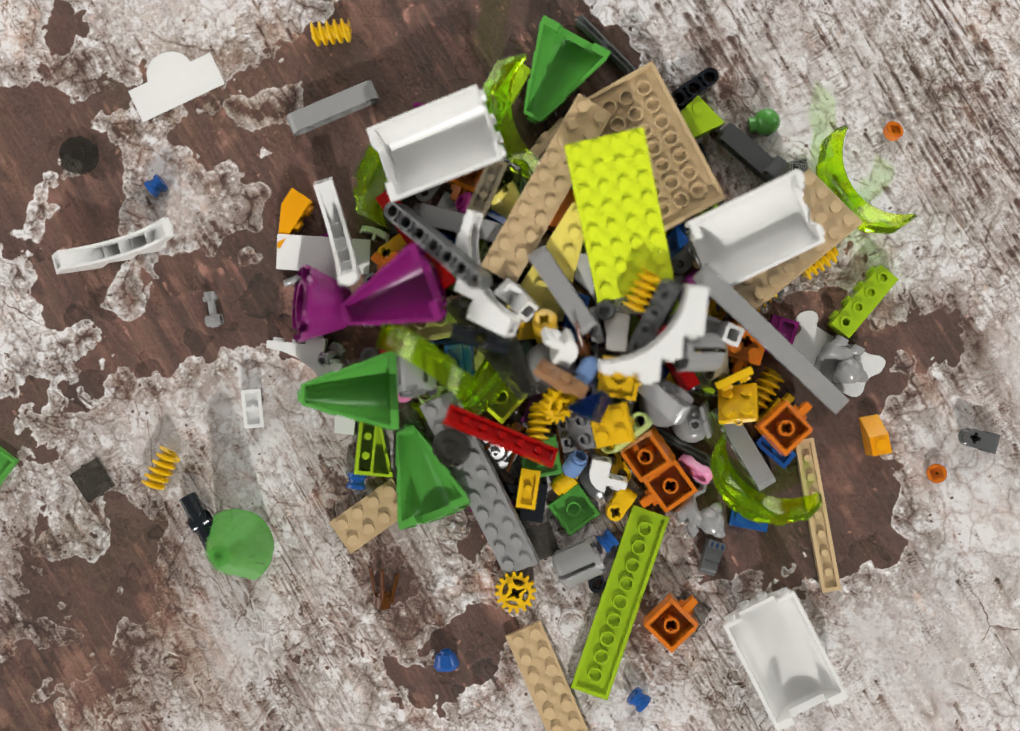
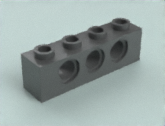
M669 278L661 280L625 350L633 353L657 338L682 294V285Z

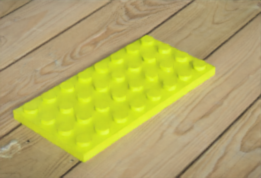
M644 127L564 145L597 302L625 297V294L632 295L633 293L629 290V287H637L633 280H641L637 276V273L644 274L641 267L656 274L661 280L669 278L675 281Z

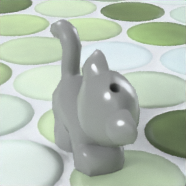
M835 335L830 342L822 347L813 366L820 370L824 359H836L839 362L836 364L835 372L832 374V383H866L868 381V374L864 371L862 363L854 358L855 355H862L865 349L857 344H852L848 347V339L841 335Z
M694 479L700 485L697 488L698 491L680 503L679 507L672 514L679 523L683 521L688 523L684 530L691 538L697 535L698 527L705 534L723 538L725 536L724 516L722 514L723 506L721 503L716 502L712 503L710 507L699 511L696 497L706 492L707 484H702Z

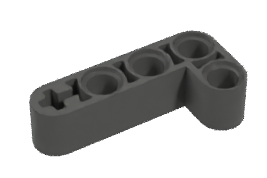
M728 123L716 136L717 142L764 183L782 176L790 168L786 160L780 156L771 157L732 123Z

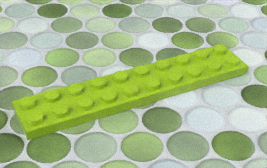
M632 504L619 542L620 544L618 545L606 580L605 589L602 592L570 685L571 688L608 700L670 518L669 516Z

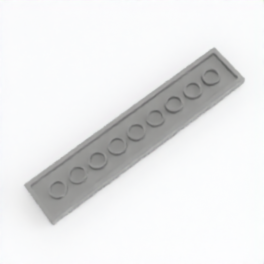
M456 390L422 403L420 408L456 480L468 494L471 501L470 507L504 575L505 573L511 574L513 571L517 572L539 564L540 559L480 439L442 423L450 404L465 409Z

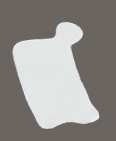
M804 311L798 314L796 318L797 322H800L801 331L795 336L793 346L813 365L822 347L830 342L833 336L817 327L818 315L816 312ZM867 352L860 356L855 355L854 357L862 363L864 371L868 374V379L879 374L886 362L883 357ZM824 359L819 371L832 383V374L835 372L836 364L839 361L836 359ZM860 382L851 384L832 383L839 391L851 397L861 395L865 387V383Z

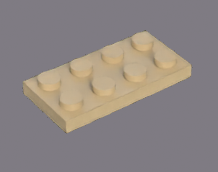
M393 478L329 522L351 554L397 522V483Z

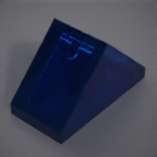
M600 390L567 407L576 416L600 425L611 397L604 390Z

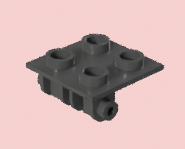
M587 408L571 412V417L566 416L564 422L559 420L557 428L563 453L596 448Z

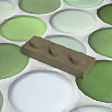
M498 161L484 168L467 207L468 210L484 213V218L486 217L508 163Z

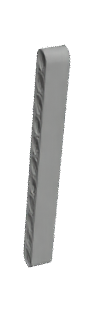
M705 264L692 278L694 282L709 287L708 295L830 411L836 415L850 401L708 264Z

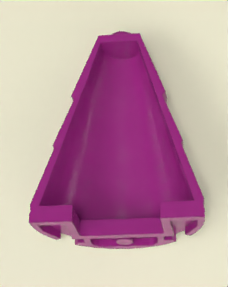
M415 242L406 246L367 283H363L340 306L344 322L347 325H383L384 323L436 322L444 319L447 315V310H444V305H447L445 291L432 260L426 259L424 256L426 251Z

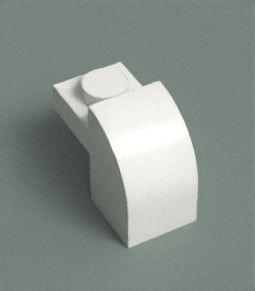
M509 278L494 291L496 296L507 303L513 312L526 323L534 316L535 312L540 310L533 298L518 283L515 284Z
M706 314L705 332L716 333L720 335L726 345L738 347L745 329Z
M544 326L540 333L544 344L550 346L551 362L569 369L578 355V348L572 332L566 327L561 333L557 329H550Z
M592 454L589 466V476L592 485L605 493L606 486L617 491L621 489L626 490L627 477L610 473L611 458Z

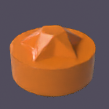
M895 121L888 122L883 128L884 136L890 141H897L904 133L902 126Z
M932 464L927 469V477L933 483H941L947 478V470L941 464Z

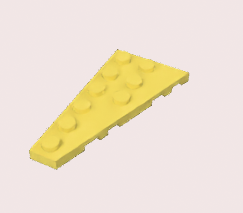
M572 202L545 245L571 284L573 283L584 240L575 202ZM532 265L520 286L533 298L540 310L549 309L553 311L557 321L563 322L565 312Z

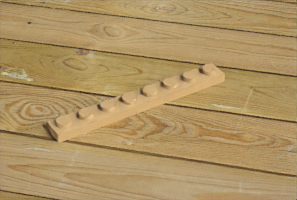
M813 437L805 438L794 448V451L797 454L796 461L820 592L841 590L815 442Z

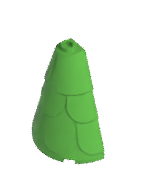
M543 15L542 21L539 24L536 49L533 54L531 76L527 84L523 112L528 115L527 120L536 125L538 122L543 123L567 102V98L582 86L588 77L607 61L611 51L596 43H590L563 28L560 23Z
M396 351L385 352L363 362H357L336 372L331 371L301 384V390H297L298 402H301L302 406L332 416L339 415L360 423L364 422L388 430H399Z
M413 423L402 426V430L396 432L397 523L400 530L445 518L465 509L466 504L467 506L471 505L468 494L453 476L450 468L437 454V449L417 425H413Z
M228 509L215 514L210 529V536L207 539L205 553L216 571L251 580L259 578L269 567L274 551V539L267 523L257 514L242 509Z

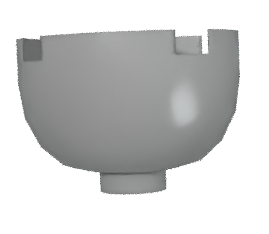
M691 405L692 407L681 425H673L672 430L680 440L687 443H696L706 437V432L699 407Z

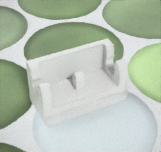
M261 389L241 390L244 429L264 427Z

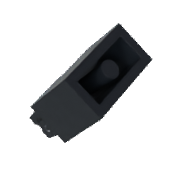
M516 480V484L506 483L505 491L514 493L515 498H517L519 480ZM539 482L535 510L517 507L516 513L520 515V520L543 523L548 483Z

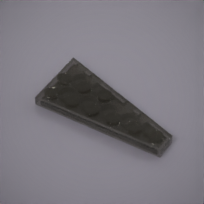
M497 284L491 286L490 289L494 293L499 286ZM463 295L448 300L447 305H444L458 324L475 329H485L490 333L497 334L466 318L468 306L473 299ZM496 296V298L506 307L505 302ZM515 334L514 337H509L512 340L508 356L487 350L479 351L520 401L537 395L538 391L517 334ZM477 336L475 338L478 343L486 342L484 336Z

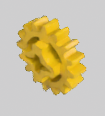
M548 387V393H543L545 398L540 401V404L543 405L539 408L542 412L541 416L550 423L555 422L558 424L559 420L564 422L565 417L570 418L571 411L576 410L574 405L579 403L576 401L578 397L571 393L566 395L555 387L552 389Z
M515 571L512 572V575L505 573L506 578L499 577L501 584L495 585L499 589L495 591V596H500L497 599V603L502 602V609L507 606L509 613L512 609H515L517 614L520 608L526 611V605L532 606L530 599H536V596L532 594L536 592V588L531 587L534 585V581H528L530 577L528 574L523 577V571H520L519 575ZM514 579H518V580H521V581H523V582H522V583H518V582H515ZM507 583L508 590L503 593V587ZM512 589L519 590V595L511 594ZM528 590V596L524 600L523 594ZM512 600L515 601L517 604H512L508 601Z

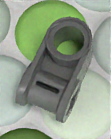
M965 428L959 432L958 439L963 445L996 454L1001 435Z

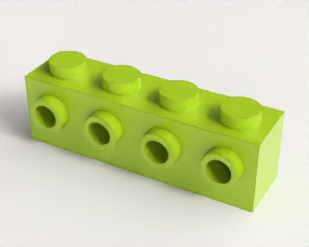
M871 266L865 273V279L857 282L853 287L854 292L850 296L847 295L840 304L842 306L838 311L834 310L829 315V321L826 325L838 335L846 339L850 338L899 280L884 266Z

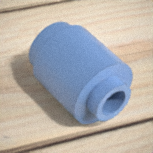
M592 356L583 357L574 372V377L586 385L591 384L598 372L596 367L597 359Z
M581 450L571 452L562 465L564 474L571 478H577L587 465V455Z

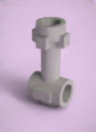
M215 291L204 292L203 302H207L209 316H205V324L211 328L220 327V325L224 324V317L221 313L217 314L215 300H218V295H216Z
M332 342L326 353L321 352L318 355L317 362L322 367L331 365L333 358L342 359L347 350L338 342Z

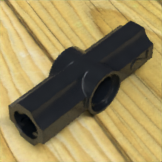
M454 323L450 335V341L472 346L477 350H487L508 356L512 338L490 333L485 329H475ZM477 336H484L486 342L478 343L475 338Z
M193 492L179 501L188 516L189 527L194 533H197L206 550L213 518L210 512L204 509L196 492Z

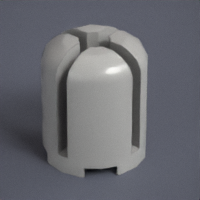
M704 332V336H697V339H688L684 335L682 359H675V362L669 363H673L677 369L674 371L677 372L715 371L722 366L725 353L704 351L724 349V341L720 335L713 332Z
M409 345L400 349L396 354L397 394L401 393V397L417 398V395L428 393V396L435 395L437 393L435 354L433 350L424 345Z
M591 536L556 551L552 557L554 570L558 575L559 581L565 587L572 588L607 572L605 565L602 563L598 548Z

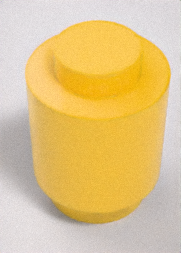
M562 471V474H558L552 479L553 482L550 483V486L560 496L577 485L579 477H568Z

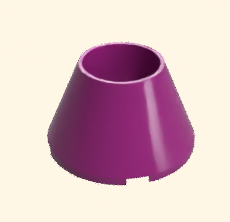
M302 264L298 271V276H301L299 284H295L292 307V329H296L297 335L293 336L296 342H304L345 329L347 324L342 319L340 306L351 296L349 286H345V284L339 285L338 280L308 264Z

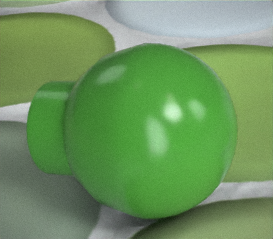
M766 108L760 110L755 117L748 118L750 133L758 132L761 135L775 133L780 126L778 113L773 109Z

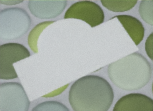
M169 51L159 54L150 62L147 68L148 82L128 92L142 122H145L225 84L211 53H207L190 62L184 54Z
M277 234V242L283 239L285 241L281 248L277 247L276 269L299 271L302 264H308L338 280L329 237ZM352 239L361 274L367 275L369 274L371 240Z

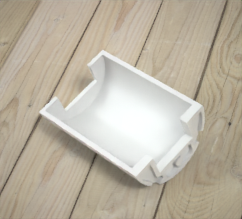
M475 84L366 128L372 147L379 153L388 180L385 186L392 203L504 159V156H507L503 144H500L504 142L500 131L496 132L494 126L497 124L496 118L493 113H489L485 101H487L483 89L479 90Z
M795 169L685 223V227H689V230L686 231L687 239L700 269L705 264H708L732 287L824 243L823 235H825V231L820 224L811 221L809 216L811 214L810 209L802 198L804 197L802 189L805 188L803 173L799 169Z
M784 587L770 593L761 592L755 596V599L739 603V608L724 617L723 627L776 731H781L794 725L793 716L826 700L830 706H833L849 698L795 591Z

